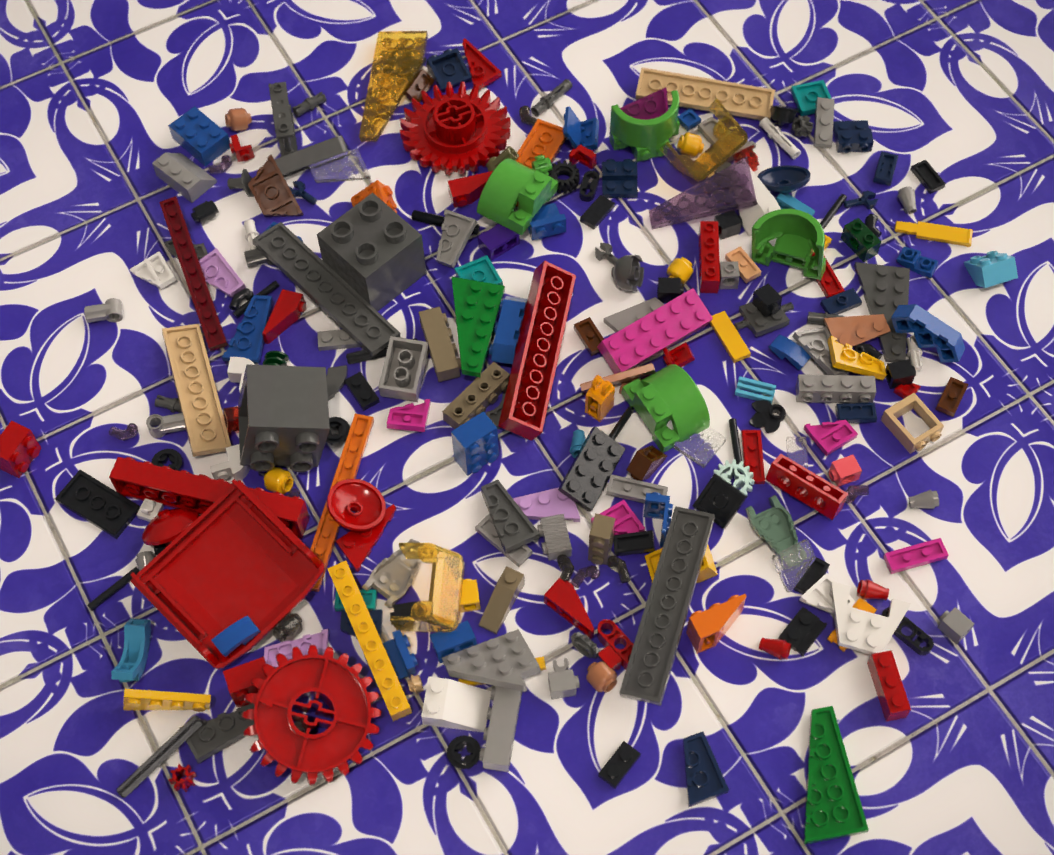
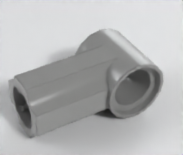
M110 298L104 304L86 306L84 313L87 323L102 320L109 322L121 321L123 319L122 301L117 298Z
M182 413L167 416L153 414L146 420L149 432L154 438H161L166 433L186 430Z

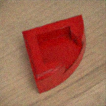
M914 383L901 384L894 389L893 393L904 399L912 393L916 394L921 386Z

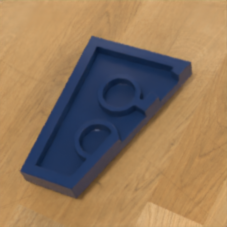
M702 731L684 738L683 747L688 806L691 807L728 793L729 788L704 732Z

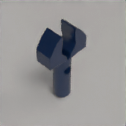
M293 181V186L297 188L294 190L289 186L295 198L300 196L312 205L316 204L317 199L304 191L306 189L305 184L301 181Z
M863 191L861 198L844 201V206L847 208L865 205L867 210L873 209L878 199H874L876 193Z

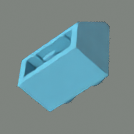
M990 251L985 256H973L969 261L964 262V266L974 283L983 288L1018 278L1015 257L1009 256L1007 253Z

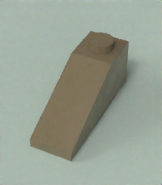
M506 566L479 622L480 627L497 635L525 585L524 574Z

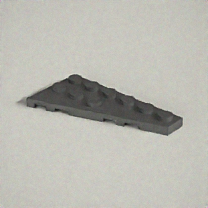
M855 262L854 268L858 273V280L860 285H862L870 315L884 314L891 330L890 333L879 337V344L885 362L893 363L906 360L907 333H896L891 317L898 305H908L910 268Z

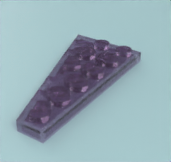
M743 158L649 210L652 229L758 205L748 158Z

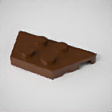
M272 154L269 155L263 167L259 168L256 176L248 183L265 217L302 216L303 212Z

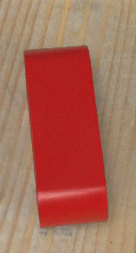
M604 619L598 624L597 638L604 647L609 645L622 658L621 666L626 670L634 644L612 620ZM609 629L611 633L604 634L602 630ZM623 644L625 648L617 649L615 645Z

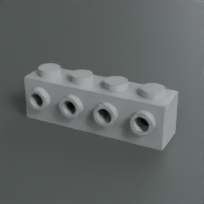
M798 374L795 385L796 402L872 403L876 395L875 376Z
M498 686L496 688L492 687L490 700L494 701L493 706L489 707L487 712V720H490L489 728L485 727L483 735L486 745L485 748H481L479 761H483L484 769L509 772L522 691Z

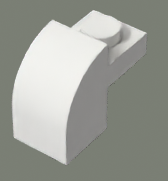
M230 357L227 374L230 382L240 383L239 392L241 393L246 364H255L247 358Z
M239 444L227 447L226 452L229 461L210 466L212 476L215 480H227L230 477H234L236 481L243 480L248 475L250 466L240 465Z

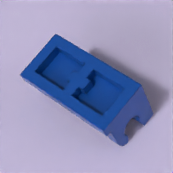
M468 620L429 635L439 663H443L442 657L477 645L476 637Z

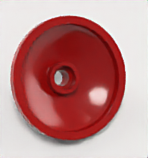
M342 480L331 488L327 496V509L330 516L340 526L352 531L370 530L376 527L385 515L386 504L382 494L375 486L364 480Z
M187 508L162 510L146 526L142 534V540L144 544L150 546L173 541L199 515L195 510Z

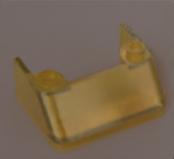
M718 99L708 107L719 119L713 127V133L718 141L695 161L686 154L679 155L668 141L660 148L662 153L678 171L695 181H703L745 145L748 140L747 133Z
M399 543V548L406 559H420L423 563H433L429 601L415 603L411 609V617L390 616V621L397 630L405 632L454 631L459 625L465 567L464 559L459 553L432 543Z

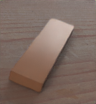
M650 363L602 377V379L609 381L612 385L653 374L655 373V368ZM592 381L580 385L583 394H586L590 389Z

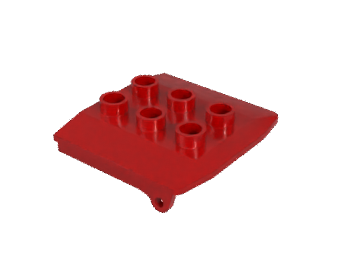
M235 479L231 481L233 486L138 574L134 572L130 574L133 577L130 580L133 585L218 670L224 669L259 643L308 595L325 570L324 563L241 480L236 481ZM249 616L261 632L246 645L240 644L227 657L223 656L211 640L233 623Z

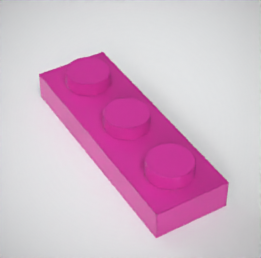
M938 538L887 552L883 557L890 573L893 574L947 559L949 555L942 539Z

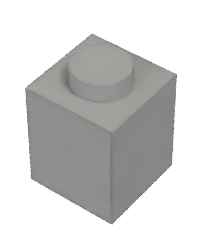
M955 607L951 612L947 610L939 618L941 623L938 629L957 645L971 631L974 623Z

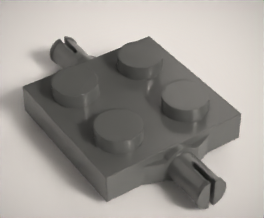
M750 302L739 307L743 321L734 323L737 331L748 327L758 337L789 325L790 320L785 312L793 310L794 306L792 302L781 305V309L776 314L765 317Z

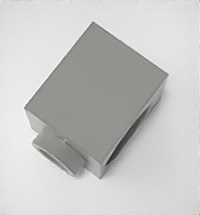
M738 261L720 262L719 289H738L740 278Z

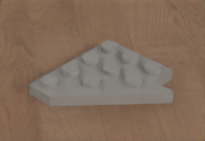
M519 629L442 657L443 664L450 677L523 692L527 691L523 679L541 672L539 664Z

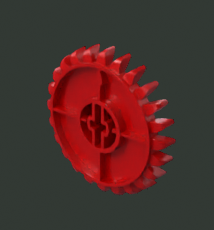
M447 82L445 95H442L438 86L434 85L433 99L422 90L423 105L412 98L413 111L404 108L406 120L400 118V125L403 129L400 130V137L403 140V147L410 153V157L413 160H419L421 167L426 168L430 166L432 172L437 173L441 170L445 171V175H451L453 172L464 175L465 171L471 170V172L478 171V167L481 165L486 167V163H488L490 158L498 157L500 151L506 148L507 139L510 138L511 134L510 117L506 118L507 107L505 106L499 110L500 98L497 97L490 103L489 89L479 98L478 84L474 85L470 95L466 94L465 82H461L458 93H454L451 83Z
M310 645L307 655L304 656L298 647H294L292 649V659L290 660L281 653L277 654L276 662L278 667L275 669L269 664H264L262 671L267 678L265 680L261 678H253L251 680V684L259 690L258 694L249 693L244 697L246 702L254 705V709L244 711L241 718L254 720V725L246 728L243 734L246 737H258V740L251 746L250 752L255 753L264 749L267 753L264 755L260 765L265 767L275 760L278 763L275 769V777H280L288 768L291 770L292 784L297 783L302 773H306L309 786H313L320 772H322L325 781L331 783L334 776L333 769L336 767L343 776L348 775L349 766L347 760L350 759L355 764L360 765L363 759L358 749L362 748L371 751L373 744L366 736L367 734H378L380 730L378 726L370 723L371 719L382 715L380 709L371 707V703L379 698V694L377 692H367L366 689L373 679L371 677L360 679L358 674L362 669V665L357 663L351 668L347 666L348 654L344 653L338 660L334 659L332 647H327L323 655H318L316 646ZM307 696L314 697L307 704L297 702L299 699ZM317 700H323L328 705L329 710L322 708L323 704ZM310 708L316 709L315 715L329 718L331 721L315 718L312 723L307 721L308 715L292 712V709L308 713ZM293 720L302 722L301 727L306 729L305 732L300 731L294 725ZM316 726L326 728L322 733L316 735L309 734L310 730H314Z

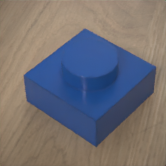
M691 108L678 115L680 124L687 131L701 123V118Z

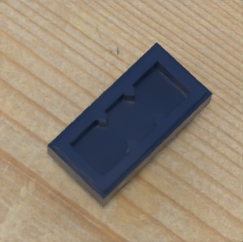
M881 151L873 182L891 186L899 155Z
M854 288L821 300L820 305L827 314L838 315L860 306L862 300Z
M875 402L836 404L838 421L846 420L848 423H871L877 421Z

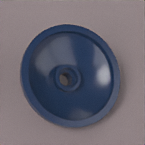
M783 165L763 170L757 177L769 191L788 194L805 186L810 181L811 174L809 170L800 166Z

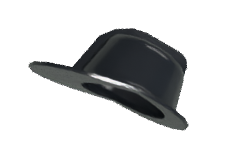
M771 106L772 120L778 122V125L781 127L784 124H791L796 114L800 112V109L789 106Z

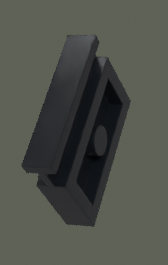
M802 607L778 639L787 640L788 643H791V649L799 652L803 657L826 628L827 623H823L819 620L820 618Z

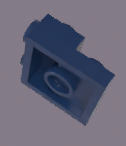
M458 48L453 50L447 49L443 54L438 56L432 55L427 60L426 66L441 92L446 90L447 82H450L452 87L472 78Z
M868 120L833 122L837 153L872 151L874 141L872 130L869 129Z
M608 159L602 162V196L605 198H638L637 161L625 159L623 162H616L613 159Z

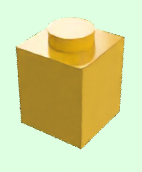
M463 579L460 582H456L460 613L481 610L477 580Z

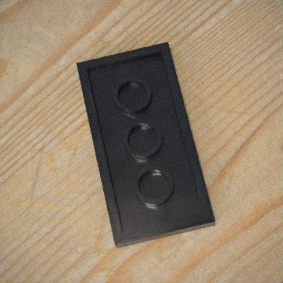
M82 470L76 473L55 498L56 502L115 539L121 535L140 509L139 505Z

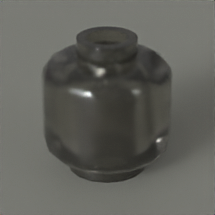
M290 612L272 629L274 637L280 642L294 640L303 630L301 617L296 613Z

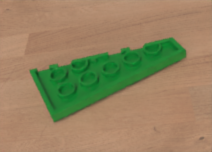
M452 277L461 371L464 375L481 377L500 310V303L504 296L505 286Z
M833 706L812 709L804 845L867 833L869 831Z

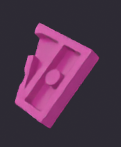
M426 399L424 403L415 406L413 403H410L403 407L391 408L387 419V428L425 432L431 405L430 399Z

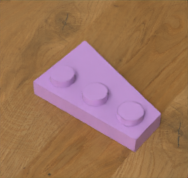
M217 248L199 260L206 283L232 298L234 294L246 288L245 284Z
M558 488L513 498L528 519L540 520L543 517L564 514L565 520L580 522L576 503L561 493Z
M324 629L317 634H308L300 639L287 640L267 646L264 649V659L267 664L276 669L278 667L276 662L277 654L281 653L290 660L292 659V649L294 647H298L304 656L307 655L310 645H315L318 655H323L328 647L329 630Z

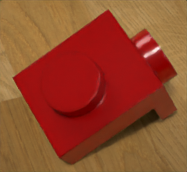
M237 134L230 136L232 143L229 144L231 153L236 154L238 162L254 158L251 145L241 147Z
M580 144L569 153V161L572 162V166L579 161L588 168L593 169L596 166L597 154Z
M686 342L671 351L667 348L663 349L665 354L663 359L667 366L676 364L683 367L695 360Z

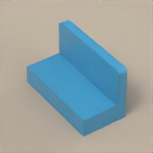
M780 193L776 197V201L781 209H796L804 211L811 216L815 214V210L790 194L783 195Z

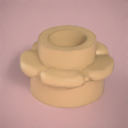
M411 675V679L407 680L410 692H415L418 695V692L424 691L420 675Z

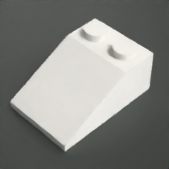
M428 676L421 716L423 725L484 733V729L487 726V712L490 707L491 691L451 679Z

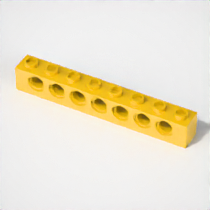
M347 561L327 568L393 722L411 714L410 705Z

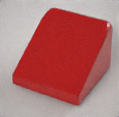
M608 645L598 653L599 657L611 669L619 670L621 668L622 658L611 646Z

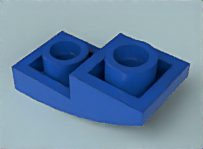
M905 246L897 258V262L902 266L929 278H932L938 267V260L921 256V251Z
M780 334L769 345V348L781 360L786 357L798 370L811 358L801 346Z
M246 616L227 627L211 641L222 655L227 657L240 644L246 645L261 631L249 616Z

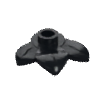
M765 400L753 402L751 405L756 413L751 417L750 425L756 428L764 427L766 433H773L778 430L780 422L786 416L783 406L779 404L772 405Z

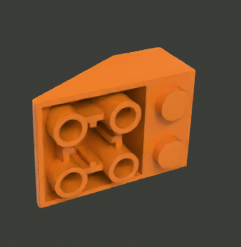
M746 594L741 596L734 595L722 604L718 602L703 612L699 610L691 614L686 633L697 654L718 644L742 613L747 597Z

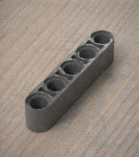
M340 135L274 160L283 177H287L346 155L349 151L343 136Z

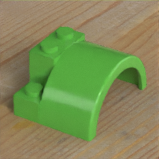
M671 91L672 104L669 110L662 116L654 119H636L625 114L618 104L611 106L609 140L613 150L624 149L630 146L637 162L669 154V139L679 134L678 91Z
M506 158L498 164L487 180L476 212L523 235L542 205L546 201L549 202L556 193L558 181L511 158ZM517 202H519V203H518V210H517L516 212H514V208H515Z
M779 209L763 215L756 221L752 227L753 262L769 266L770 262L774 261L803 269V276L817 280L822 279L826 270V258H824L825 234L821 224L813 216L796 209ZM777 238L776 243L773 247L769 243V241Z
M670 364L642 380L638 378L622 387L621 394L630 407L635 408L652 433L653 441L663 453L708 429L710 426L709 411L699 388L689 374L676 364ZM670 420L673 424V430L667 427Z

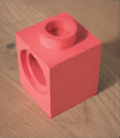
M850 455L833 461L829 470V476L839 487L859 480L862 469L854 455Z

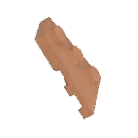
M884 314L823 319L830 335L837 338L836 342L842 345L847 343L852 348L891 332Z

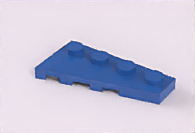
M253 295L244 313L242 322L236 328L235 336L231 338L228 344L229 347L222 356L223 361H230V357H243L251 360L253 363L260 364L264 345L262 333L269 320L273 302L272 296Z

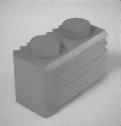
M564 514L540 518V525H537V529L540 533L539 537L543 536L544 542L541 543L543 555L547 554L550 561L572 556V546Z

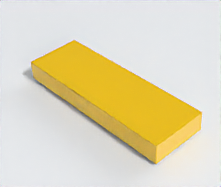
M722 311L712 315L713 320L710 322V325L733 363L750 357L751 352L727 313Z

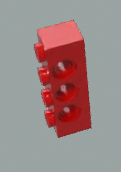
M700 221V293H718L719 291L718 221Z
M780 454L771 463L765 478L774 486H777L831 520L841 511L848 496L847 492L783 454Z

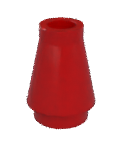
M868 579L860 580L857 587V595L861 596L862 599L887 600L889 589Z
M762 637L759 649L780 660L782 658L787 660L791 650V643H788L787 640L766 639Z

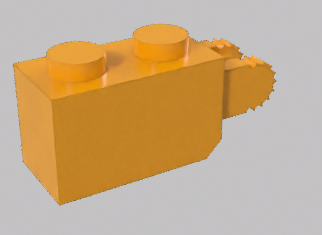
M596 375L593 379L592 385L585 395V413L601 422L614 407L615 387L609 381H604L599 375Z

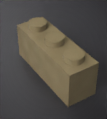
M595 513L589 534L588 560L596 565L608 564L614 540L615 518Z

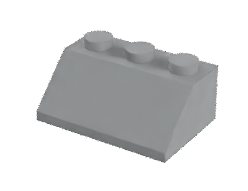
M164 153L152 163L156 176L191 203L217 183L214 177L182 153Z

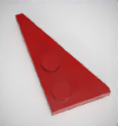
M466 38L463 39L462 46L473 85L478 84V89L481 90L500 78L502 72Z
M394 504L386 508L382 521L376 527L367 531H350L336 540L337 546L356 572L360 571L365 558L370 555L372 547L377 544L384 533L385 526L394 517V512L396 511Z

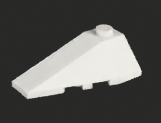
M743 162L730 168L733 189L736 193L739 216L743 222L742 226L749 237L752 236V227L759 218L781 208L749 165Z

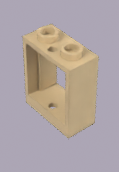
M915 393L886 409L881 418L885 426L910 454L916 450L921 451L930 441H937L942 436L941 432L944 428V425ZM912 409L930 427V430L917 438H914L897 419Z

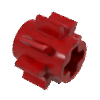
M178 764V768L170 771L173 778H170L168 781L170 784H175L174 789L176 791L181 788L187 792V788L191 785L195 786L193 778L197 774L191 772L192 768L190 765L184 768Z

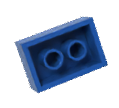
M195 106L168 125L172 138L205 167L230 149L228 134Z
M484 411L451 431L454 460L467 476L477 473L482 466L494 462L499 456L497 427Z

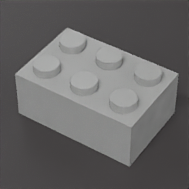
M390 336L378 387L381 396L418 402L429 354L427 342Z

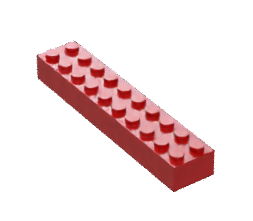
M543 261L534 270L498 425L500 428L531 441L543 432L576 279L575 274L547 261Z
M117 457L109 475L114 488L123 496L142 501L146 498L172 508L192 509L201 515L233 486L232 483H228L224 479L215 480L203 474L198 476L186 470L177 471L168 466L160 467L151 462H139L130 457ZM258 487L255 489L249 488L298 538H303L310 519L305 500L297 496H284L279 492H266Z

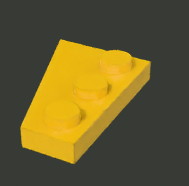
M830 336L827 340L832 367L855 374L875 376L876 379L884 380L887 376L883 361L865 352L860 354L854 351L851 345L847 343L842 345L836 342L837 338Z

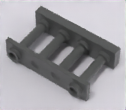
M286 82L269 84L276 138L279 139L281 157L298 151Z

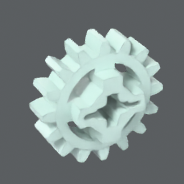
M733 459L732 464H729L728 460H726L725 466L719 464V470L714 469L713 473L718 474L730 484L734 475L735 481L733 486L738 490L740 489L745 495L748 496L747 491H753L751 485H754V479H752L754 474L749 472V466L743 467V461L736 464V460Z

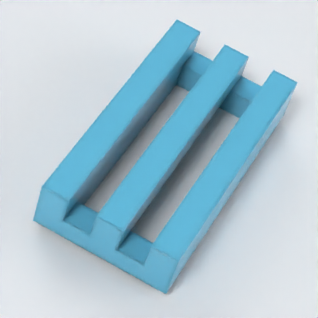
M739 376L735 395L756 401L765 400L772 404L776 385Z

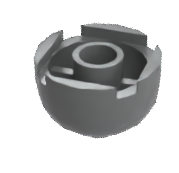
M625 255L615 263L611 275L619 288L627 291H638L637 286H642L644 267H640V262L643 261L639 255Z

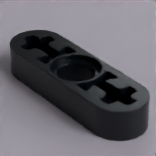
M886 608L881 616L888 617L889 608ZM905 616L893 633L919 655L929 654L934 646L932 638ZM909 627L912 630V635H904L901 628ZM917 634L918 637H917V639H915V641L913 642L912 640L914 639L915 635ZM926 642V647L921 648L919 646L920 643Z

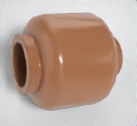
M244 108L230 109L225 114L226 126L232 131L246 130L249 123H251V115Z
M604 661L593 662L587 668L586 679L597 692L607 693L616 686L617 673Z

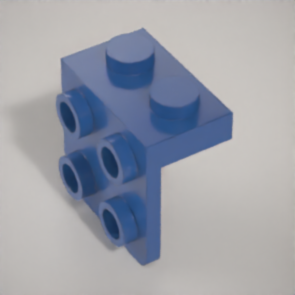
M566 107L563 134L569 139L572 147L576 149L581 144L590 150L597 149L598 119L595 117L580 121L571 107Z
M555 203L542 206L532 218L530 226L527 228L532 241L566 232V217L564 214L559 213Z
M657 492L646 493L643 517L663 520L660 547H663L671 522L673 504L669 503L670 496Z
M397 630L392 632L393 639L384 642L383 646L398 680H402L416 674L415 666L418 663L414 653L410 654L407 647L410 646L407 636H402L401 631ZM371 672V675H372V677H373V680H374V682H375V685H376V687L378 688L377 683H376V681H375V679H374V676H373V674H372V672Z

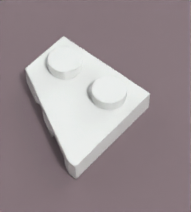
M160 251L130 269L133 275L160 289L177 280Z
M826 573L799 600L835 615L830 585L832 581H836ZM849 595L847 606L852 607L856 601Z

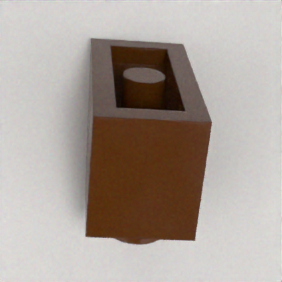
M653 445L635 453L626 470L631 473L634 479L643 481L650 478L665 461L667 455Z

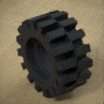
M563 160V163L557 161V165L556 163L552 164V170L548 171V176L558 181V193L561 194V191H564V194H567V191L571 193L573 189L576 190L579 185V169L575 164L572 166L570 161L567 164L565 160ZM559 175H568L570 178L561 180L557 177Z

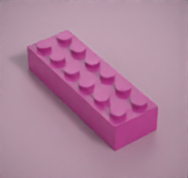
M694 288L602 340L597 348L613 373L616 374L639 366L661 353L664 348L673 346L705 327L713 318Z

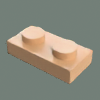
M741 246L726 254L725 259L728 262L738 261L739 274L745 283L761 276L762 271Z

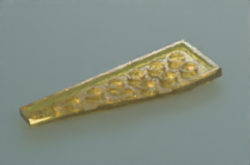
M427 31L378 32L359 134L360 141H377L403 98V93L414 79L424 61L428 39Z

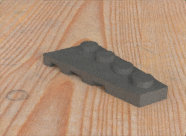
M499 480L481 486L482 496L505 554L539 539L540 533Z
M253 704L237 708L235 712L226 714V712L219 714L217 718L208 721L202 720L203 725L186 740L198 764L245 737L243 734L244 730L254 725V720L243 719L241 715L246 710L254 709Z

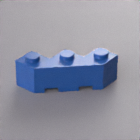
M506 296L504 301L501 300L499 322L495 324L494 333L496 334L494 342L490 345L489 355H492L491 361L513 364L528 299Z
M917 304L898 305L891 317L896 333L914 332L918 348L936 347L941 363L960 361L965 351V345L960 332Z

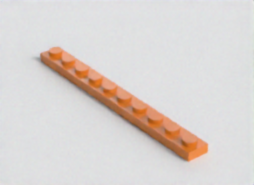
M355 413L331 488L342 480L356 479L374 423L373 417ZM327 500L310 549L325 566L323 575L311 589V591L316 592L320 591L340 525L333 520L328 512Z

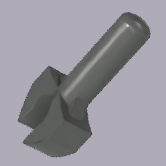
M600 243V248L605 252H601L595 247L596 259L599 261L607 259L615 265L618 259L611 254L613 247L610 244Z

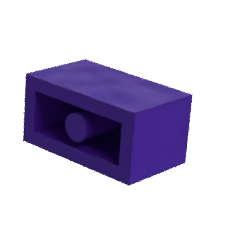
M498 223L490 230L484 231L478 236V247L489 257L490 261L520 244V234Z

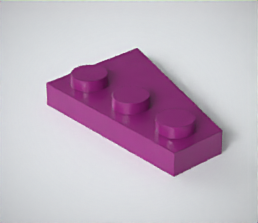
M667 87L625 105L620 109L628 116L636 119L648 120L660 117L669 110Z

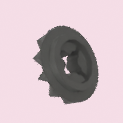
M574 632L572 634V644L581 654L588 658L598 657L600 650L592 639H589L581 632Z

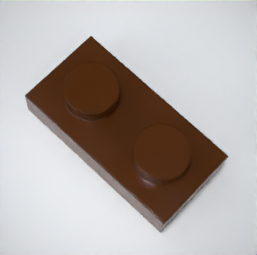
M422 69L417 73L403 94L410 101L414 98L420 103L422 100L421 91L427 92L435 80Z
M589 317L575 323L574 330L590 355L599 353L600 351L597 346L604 338L592 319Z
M950 377L935 410L954 417L969 384Z

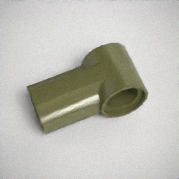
M508 146L498 157L490 158L488 163H486L488 171H494L504 159L511 158L516 161L519 155L513 147Z

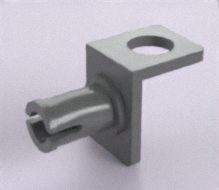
M243 169L241 178L228 179L229 189L243 188L248 197H254L248 186L252 178L246 169Z

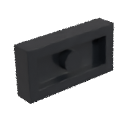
M361 372L344 380L345 385L363 411L380 402L378 396Z
M623 741L598 773V777L616 789L640 758L641 753Z

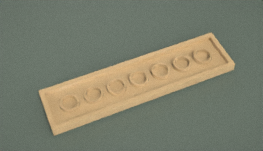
M641 67L635 99H641L667 87L669 105L672 104L671 91L677 90L679 93V106L757 120H762L765 117L769 120L771 118V106H773L775 94L774 89Z
M192 324L162 328V335L181 411L184 416L192 456L225 452L226 448L231 446L200 325Z

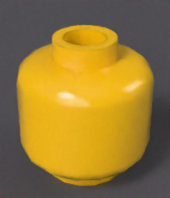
M687 132L680 136L677 148L683 155L696 157L698 153H702L704 143H702L701 136Z
M684 257L675 258L667 268L668 278H680V284H685L693 274V264Z
M274 467L264 475V485L268 491L285 494L293 487L294 480L292 474L287 470Z

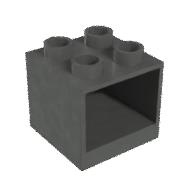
M371 193L317 234L322 260L377 312L426 274L422 235L374 193Z
M246 364L238 402L240 465L250 466L251 469L260 472L269 471L274 466H290V469L295 472H307L313 469V467H318L330 430L326 367Z

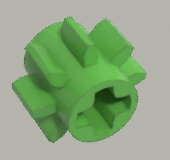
M544 155L536 156L535 161L531 162L533 170H537L545 175H549L548 171L552 170L550 158H545Z

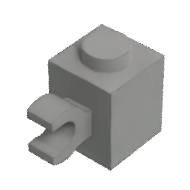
M564 658L565 665L563 667H559L556 660H553L555 672L548 673L551 700L576 696V688H580L578 675L574 676L573 669L568 670L569 662L567 658Z

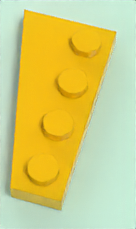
M125 689L123 711L193 710L202 712L209 710L211 695Z

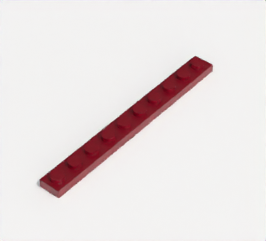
M175 196L160 201L159 203L209 350L211 352L228 346L178 199Z

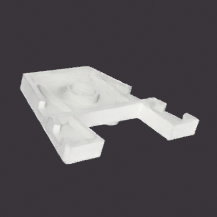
M832 581L830 590L833 596L832 604L835 611L838 646L870 655L882 652L911 603L892 598L888 617L847 606L850 586Z

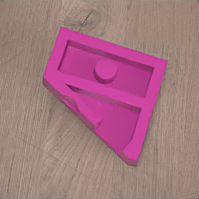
M846 420L822 422L821 425L813 426L810 424L804 425L805 432L826 456L854 440L858 435Z
M625 500L600 513L601 515L615 518L614 535L645 531V527Z

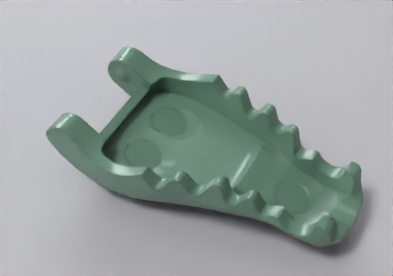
M776 495L769 497L772 508L756 514L752 506L745 508L751 527L779 555L785 566L797 565L804 559L805 553L802 552L798 544L796 529H794L792 517L782 506Z

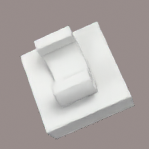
M145 498L136 515L139 519L150 522L164 509V506L161 503Z

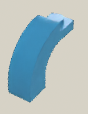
M130 618L124 625V648L120 662L111 671L113 680L126 683L139 681L142 677L150 647L151 620Z

